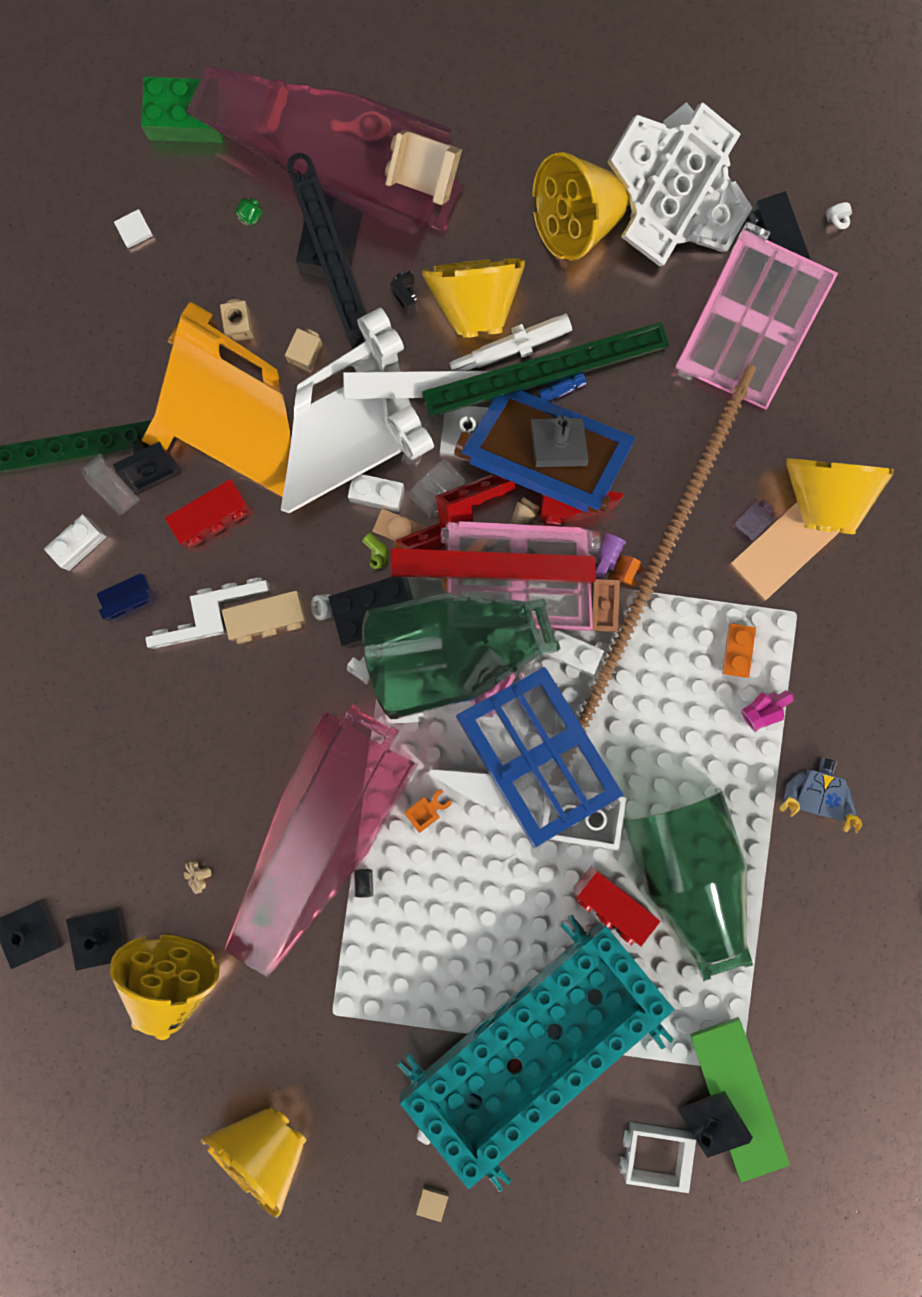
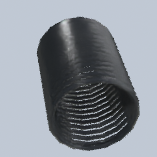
M354 870L355 897L374 896L373 870Z

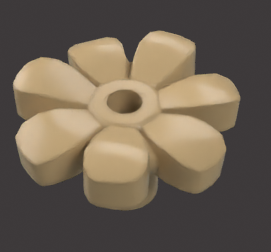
M196 861L186 862V871L183 872L184 878L186 880L190 879L188 884L194 894L201 893L202 889L206 887L203 879L211 877V870L209 867L199 869Z

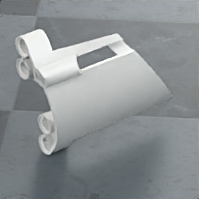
M381 307L357 319L365 342L297 385L291 446L281 511L291 513L402 451L410 460H413L434 448L433 441L426 429L422 428L415 410L411 407L409 398L344 399L342 387L311 404L313 385L348 366H353L356 372H401L397 353L404 350V346L395 329L391 328L390 321Z

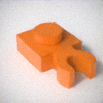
M442 789L434 793L433 799L430 802L424 796L404 811V814L418 833L440 818L436 812L438 809H447L452 802L450 800L445 804L438 802V796L444 792Z

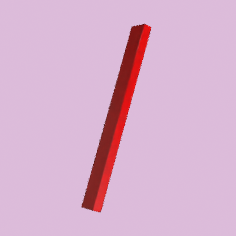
M391 548L390 577L594 583L596 581L595 556Z

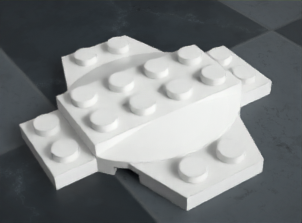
M703 102L698 104L686 125H680L671 129L666 128L665 124L639 115L634 116L607 161L630 198L632 213L629 217H631V220L621 237L659 266H663L676 244L692 242L720 252L728 251L753 208L736 181L732 182L728 176L727 167L730 166L728 155L739 138L740 133Z

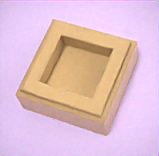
M423 1186L416 1215L441 1222L448 1200V1193Z

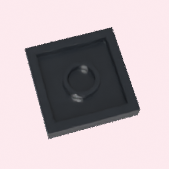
M135 439L138 447L135 446L133 441L129 443V448L133 455L113 464L116 473L135 494L181 472L177 463L160 441L146 447L142 439Z
M42 899L0 917V944L11 969L62 947Z
M119 907L66 919L76 971L110 964L115 952L126 944Z
M725 1091L685 1105L679 1111L707 1158L749 1144L753 1139V1136Z

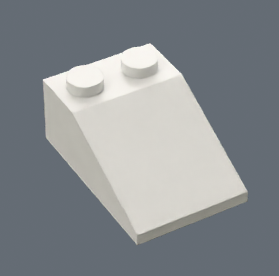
M430 768L429 775L478 805L485 806V811L501 812V808H507V803L489 772Z

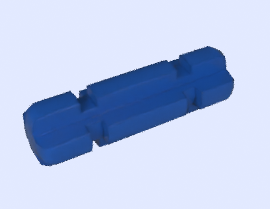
M583 373L571 376V378H564L551 384L550 388L545 387L539 390V398L551 402L553 397L557 399L574 391L575 387L580 388L586 385V378Z

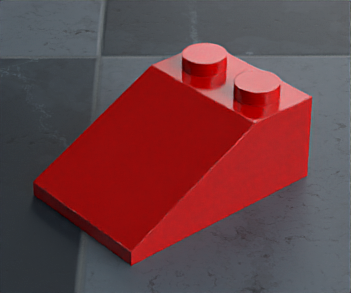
M609 491L607 496L611 497L606 510L616 507L622 500L623 493ZM542 494L538 523H544V526H564L597 513L590 510L586 513Z

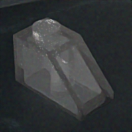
M100 454L80 470L87 483L120 516L140 500Z

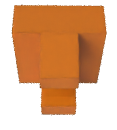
M620 555L614 571H611L608 578L620 580V583L636 587L638 582L633 578L636 572L643 573L644 568L640 565L641 561L636 558Z

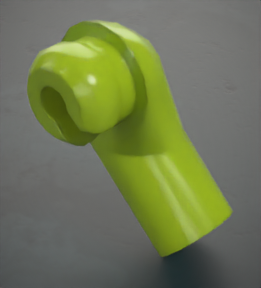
M369 532L362 542L372 550L370 565L374 569H382L387 563V547Z

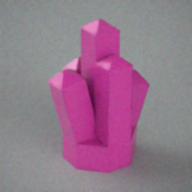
M787 690L780 694L776 692L771 694L761 692L750 705L741 710V714L750 729L757 732L763 727L784 720L783 708L794 701L793 693Z

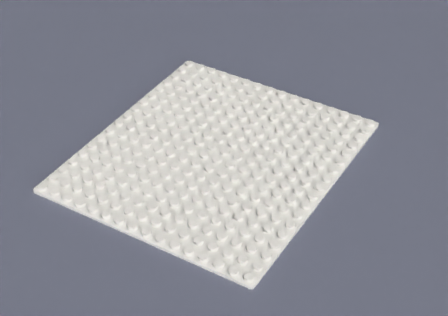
M407 577L421 627L385 637L384 644L415 643L416 648L421 649L422 665H417L418 675L423 676V691L418 692L419 701H424L425 717H420V722L386 724L384 663L382 655L335 988L333 1014L357 1019L470 1033L574 944L570 936L561 928L560 923L562 921L571 929H574L568 916L573 914L574 918L586 932L600 921L595 915L597 912L594 909L588 912L577 903L578 901L575 900L577 895L572 890L592 865L661 921L642 947L635 942L632 946L628 944L616 932L618 928L615 926L611 929L609 928L675 1009L661 1022L662 1026L674 1038L672 1043L663 1035H660L666 1048L660 1049L648 1033L626 1052L624 1056L700 1066L689 1034L736 1017L740 1018L745 1034L747 1031L784 720L754 732L744 720L741 710L750 705L761 692L767 694L776 692L780 694L785 690L788 691L797 614L793 611L650 593V600H646L647 606L642 608L644 613L639 614L641 620L636 621L638 626L633 627L635 632L630 634L631 640H627L628 646L623 648L625 653L620 654L622 660L617 661L619 666L614 667L615 673L611 674L612 680L607 682L609 687H605L606 693L601 694L603 700L598 701L600 706L595 707L596 714H592L593 720L588 722L590 727L585 728L586 734L623 792V796L626 797L619 850L550 839L533 848L508 804L507 808H501V812L485 811V806L478 805L429 775L431 767L488 772L456 718L457 714L473 706L456 689L459 684V675L462 671L467 670L481 645L489 646L515 675L512 684L546 667L576 718L579 719L580 715L578 713L583 711L582 705H586L585 699L590 697L588 692H592L593 688L591 686L596 684L594 679L599 678L598 672L602 671L601 665L606 663L604 658L609 657L607 652L612 651L610 646L615 644L614 638H618L619 635H617V632L557 630L604 650L596 672L592 676L544 656L556 630L496 628L488 634V638H486L489 642L488 644L484 645L483 642L478 641L468 647L461 636L462 629L447 627V592L442 589L444 578ZM467 579L464 585L510 587V581ZM528 581V588L576 590V583ZM591 584V593H593V584ZM619 589L618 631L622 630L620 625L625 624L623 619L628 617L626 612L631 611L629 606L634 604L633 598H637L636 592H640V590ZM460 592L462 603H468L476 598L484 609L483 614L510 615V594ZM528 594L529 616L577 617V596ZM729 624L756 627L749 678L722 675ZM531 690L523 694L529 705ZM517 698L501 706L527 751L543 743L538 733L528 732L529 718ZM786 706L783 708V709H784V719H785ZM556 709L553 734H547L549 738L567 730ZM496 712L492 719L484 716L476 719L477 724L502 765L521 755ZM576 747L575 751H577V754L572 755L574 760L569 762L571 767L568 770L580 789L602 793L605 791L579 747ZM554 759L538 767L547 784L551 778L549 776L551 771L557 766ZM531 771L513 781V784L539 826L543 801L540 799L544 791ZM565 778L558 785L571 788ZM442 789L444 792L438 796V802L445 804L450 800L452 802L447 809H438L436 812L440 818L418 833L404 814V811L424 796L430 802L433 799L434 793ZM515 855L518 861L517 864L513 860L504 865L501 863V861ZM354 870H373L374 896L355 897ZM597 989L591 990L587 996L588 1002H599L601 992ZM552 1024L549 1026L547 1034L552 1038H556L561 1034L562 1028L558 1024Z

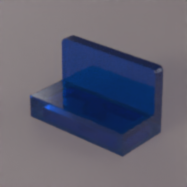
M142 573L97 593L102 609L98 611L102 619L106 621H112L155 601L145 575Z

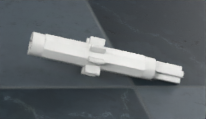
M565 313L527 329H524L523 324L511 328L512 335L484 345L472 351L471 354L449 362L452 371H469L476 367L481 368L517 353H520L521 358L533 354L532 347L572 331L570 320Z

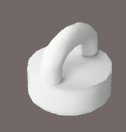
M839 203L827 209L825 214L828 223H833L839 229L848 228L850 225L849 216L852 214L850 203Z
M321 594L313 597L311 611L317 620L333 618L328 596H331L330 594Z

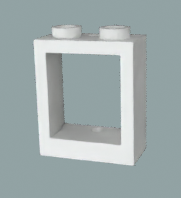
M630 1122L629 1131L625 1130L623 1137V1146L626 1147L625 1157L620 1159V1173L623 1174L626 1184L689 1193L696 1139L691 1131ZM638 1135L679 1141L675 1175L633 1169Z

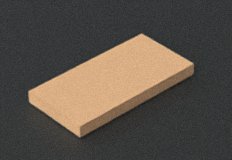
M796 502L729 565L765 601L839 532H823L804 528L798 502Z

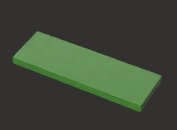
M736 1017L689 1034L710 1096L725 1091L753 1136L749 1144L729 1150L740 1182L742 1183L790 1166L740 1018Z

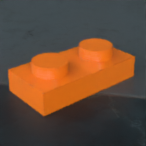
M738 624L728 625L722 675L749 678L756 627Z

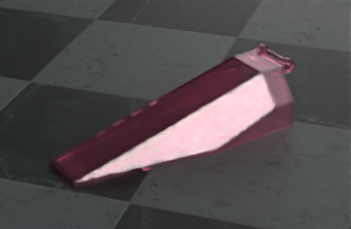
M206 66L186 111L190 116L287 171L288 159L293 154H307L314 162L325 194L390 227L412 235L417 234L426 226L444 233L448 226L447 220L458 194L462 193L464 188L460 181L454 179L450 198L443 204L437 218L432 216L436 203L433 202L434 196L399 183H395L392 186L386 185L387 176H385V168L388 161L392 159L391 142L394 135L406 129L453 146L451 128L355 93L325 88V90L311 88L308 84L301 83L299 86L286 83L285 80L281 79L273 81L262 79L260 75L243 74L239 71ZM298 159L294 163L295 172L298 175L306 173L308 167L306 161Z
M354 704L348 709L343 722L332 713H324L278 805L226 944L225 952L268 978L294 944L305 933L310 924L318 917L327 903L334 897L343 883L367 856L419 764L390 750L399 733L398 729L393 726L389 728L361 712L360 708ZM354 720L385 737L382 744L352 728Z

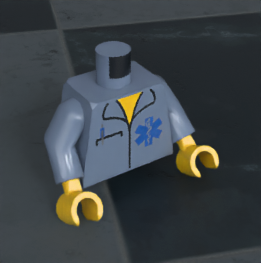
M821 757L818 772L805 769L786 784L785 802L779 807L781 812H784L789 807L791 817L799 810H803L838 821H843L844 818L846 820L842 826L844 832L849 831L850 825L854 826L855 833H858L862 827V821L857 817L855 804L850 788L846 785V779L833 776L837 761Z

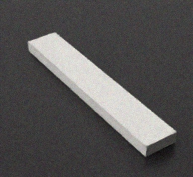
M490 371L343 372L344 399L422 398V391Z

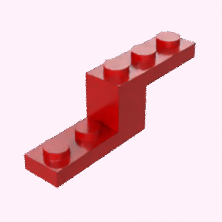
M491 474L435 496L440 523L394 540L396 548L423 550L442 548L446 545V524H457L459 521L474 522L471 506L480 505L485 500L505 495L506 492L516 489L515 483L498 475Z

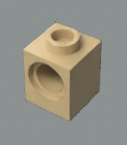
M232 299L227 301L226 304H221L220 309L225 335L234 341L254 338L250 311L246 302ZM235 315H242V319L238 323H232L231 319Z
M297 328L285 353L287 362L311 373L323 347L319 335L310 329L303 331Z

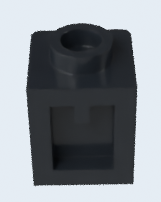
M412 270L406 273H398L390 283L391 293L407 316L416 311L415 301L417 298L412 289L408 287L414 283V273Z

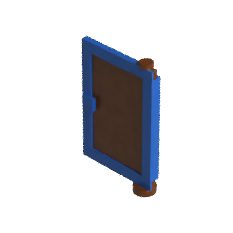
M520 391L494 399L474 433L462 432L457 441L454 455L470 460L471 465L586 513L590 510L598 514L599 510L605 512L609 505L611 497L607 495L636 437ZM561 416V419L564 416L568 418H583L589 459L587 466L535 467L531 420L556 419Z

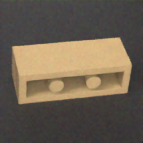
M298 591L222 610L228 638L231 641H237V644L251 642L253 636L260 634L262 638L277 635L276 630L286 628L287 632L302 628L301 624L307 623L301 596Z

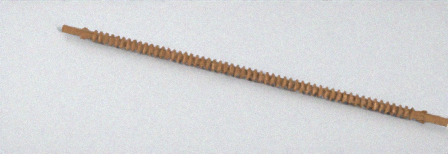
M747 365L738 386L735 385L733 389L734 393L731 400H727L728 406L724 407L725 413H721L722 419L718 420L719 426H715L716 432L711 434L713 439L708 440L710 445L705 446L706 452L702 453L704 458L699 459L700 465L696 466L697 472H693L694 478L689 480L691 485L686 486L688 491L683 493L685 498H681L680 502L682 504L677 505L678 512H674L675 518H671L672 525L667 526L669 531L664 532L666 537L661 539L663 544L658 545L660 550L655 552L656 558H652L653 564L648 566L650 571H646L647 577L642 579L644 584L639 585L641 590L636 592L638 596L633 598L634 604L629 606L631 611L626 612L628 617L623 619L625 624L620 625L622 630L617 632L619 636L614 638L615 644L610 646L612 651L607 652L609 657L604 658L606 663L601 665L602 671L598 672L599 678L594 679L596 684L591 686L593 691L588 692L590 697L585 699L587 703L582 705L583 711L578 713L580 715L578 721L584 731L586 727H590L588 722L593 720L592 714H596L595 707L600 706L598 701L603 700L601 694H605L604 688L609 687L607 682L612 680L611 674L615 673L614 667L619 666L617 661L622 660L620 654L625 653L623 648L628 646L626 642L631 640L630 634L635 632L633 627L638 626L636 621L641 620L639 614L644 613L642 608L647 606L646 600H650L649 594L654 592L652 587L657 586L655 581L660 580L658 575L663 573L661 568L666 567L665 560H669L668 554L673 552L671 547H675L674 541L679 540L677 535L682 533L680 528L685 527L684 520H688L687 514H691L690 508L695 506L693 501L698 500L696 495L701 493L699 488L704 487L702 482L707 481L706 474H710L709 468L714 466L712 461H716L715 455L720 454L718 449L723 447L721 442L726 441L724 436L728 435V429L732 428L731 422L735 421L734 415H738L737 409L742 407L740 403L748 393L747 388L757 369L754 365ZM578 745L560 755L568 768L571 767L569 762L574 760L572 755L577 754L575 749ZM558 765L551 771L549 775L551 778L548 784L558 786L560 781L563 782L565 777ZM543 793V795H542V797H541V799H540V800L543 801V802H544L545 793Z

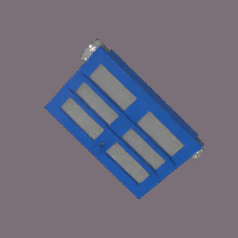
M540 661L518 673L520 681L456 715L458 722L533 848H536L603 807L607 811L621 804L618 798L624 795L546 667H543Z

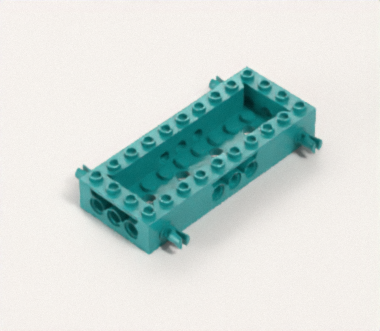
M573 914L568 916L574 929H571L562 921L560 923L561 928L570 936L574 944L428 1069L423 1071L411 1053L406 1054V1059L411 1068L401 1059L397 1063V1066L402 1069L411 1081L408 1086L399 1092L400 1105L468 1190L487 1175L499 1192L502 1191V1184L498 1177L507 1185L511 1183L512 1179L499 1165L501 1161L648 1033L660 1049L666 1048L660 1035H663L671 1043L674 1039L662 1026L661 1022L675 1009L609 928L600 921L588 932L583 929ZM594 989L601 992L600 1001L597 1003L588 1002V993ZM552 1024H558L562 1028L561 1034L556 1038H552L547 1034V1030ZM511 1059H519L522 1066L519 1071L510 1072L507 1069V1064ZM471 1094H478L481 1097L480 1105L470 1107L466 1103L467 1097Z

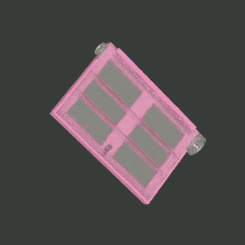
M746 222L675 368L679 369L677 375L691 381L694 376L733 394V389L735 385L738 386L745 370L749 366L754 365L755 372L747 388L748 393L743 399L767 410L838 273L768 241L767 239L771 232Z
M459 521L458 523L448 522L446 528L441 530V543H446V550L596 556L599 553L601 542L598 530L581 529L578 527ZM446 578L447 627L593 630L591 583Z

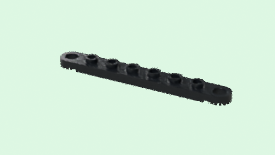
M295 153L288 159L287 171L351 348L354 349L358 346V340L364 337L357 319L366 315L367 312L314 162L307 154ZM298 159L305 160L308 166L306 173L303 175H298L294 170V163Z

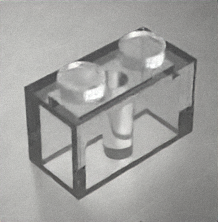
M443 458L407 492V496L428 519L432 515L437 517L438 510L435 496L465 485V479Z

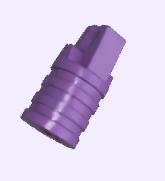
M605 533L602 545L595 555V563L598 564L595 570L597 579H604L608 569L614 571L620 552H622L623 546L626 544L625 540Z

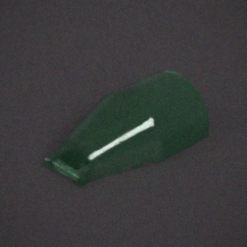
M442 593L367 610L362 623L364 659L375 697L383 712L391 720L400 719L474 700L538 656L561 650L559 641L555 640L547 616L545 598L532 601L499 598L492 600L482 599L479 596L470 595L469 597L454 596L452 593ZM535 611L545 644H541L531 612Z
M722 788L715 789L716 793L710 797L678 809L643 818L623 819L646 894L695 959L703 982L710 980L711 976L741 966L745 968L753 966L747 946V864ZM718 962V963H715V964H712V965H709V966H707V964H706V963Z

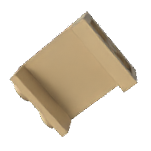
M406 129L394 135L391 142L392 159L388 161L385 168V176H387L386 185L392 186L395 183H399L434 196L433 202L443 205L450 198L462 149Z

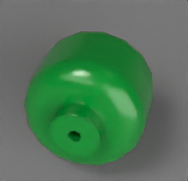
M252 197L250 200L242 198L235 210L237 217L247 224H255L263 213L262 208L258 206L260 202Z

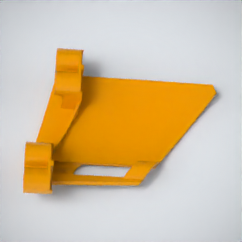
M190 301L169 337L168 343L173 345L155 416L142 441L150 446L160 441L167 450L173 438L177 437L283 497L291 435L284 397L280 393L278 371L209 325L208 322L213 317V314ZM221 344L260 367L263 383L221 359L219 345Z

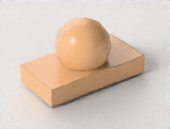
M382 508L372 532L394 541L427 527Z

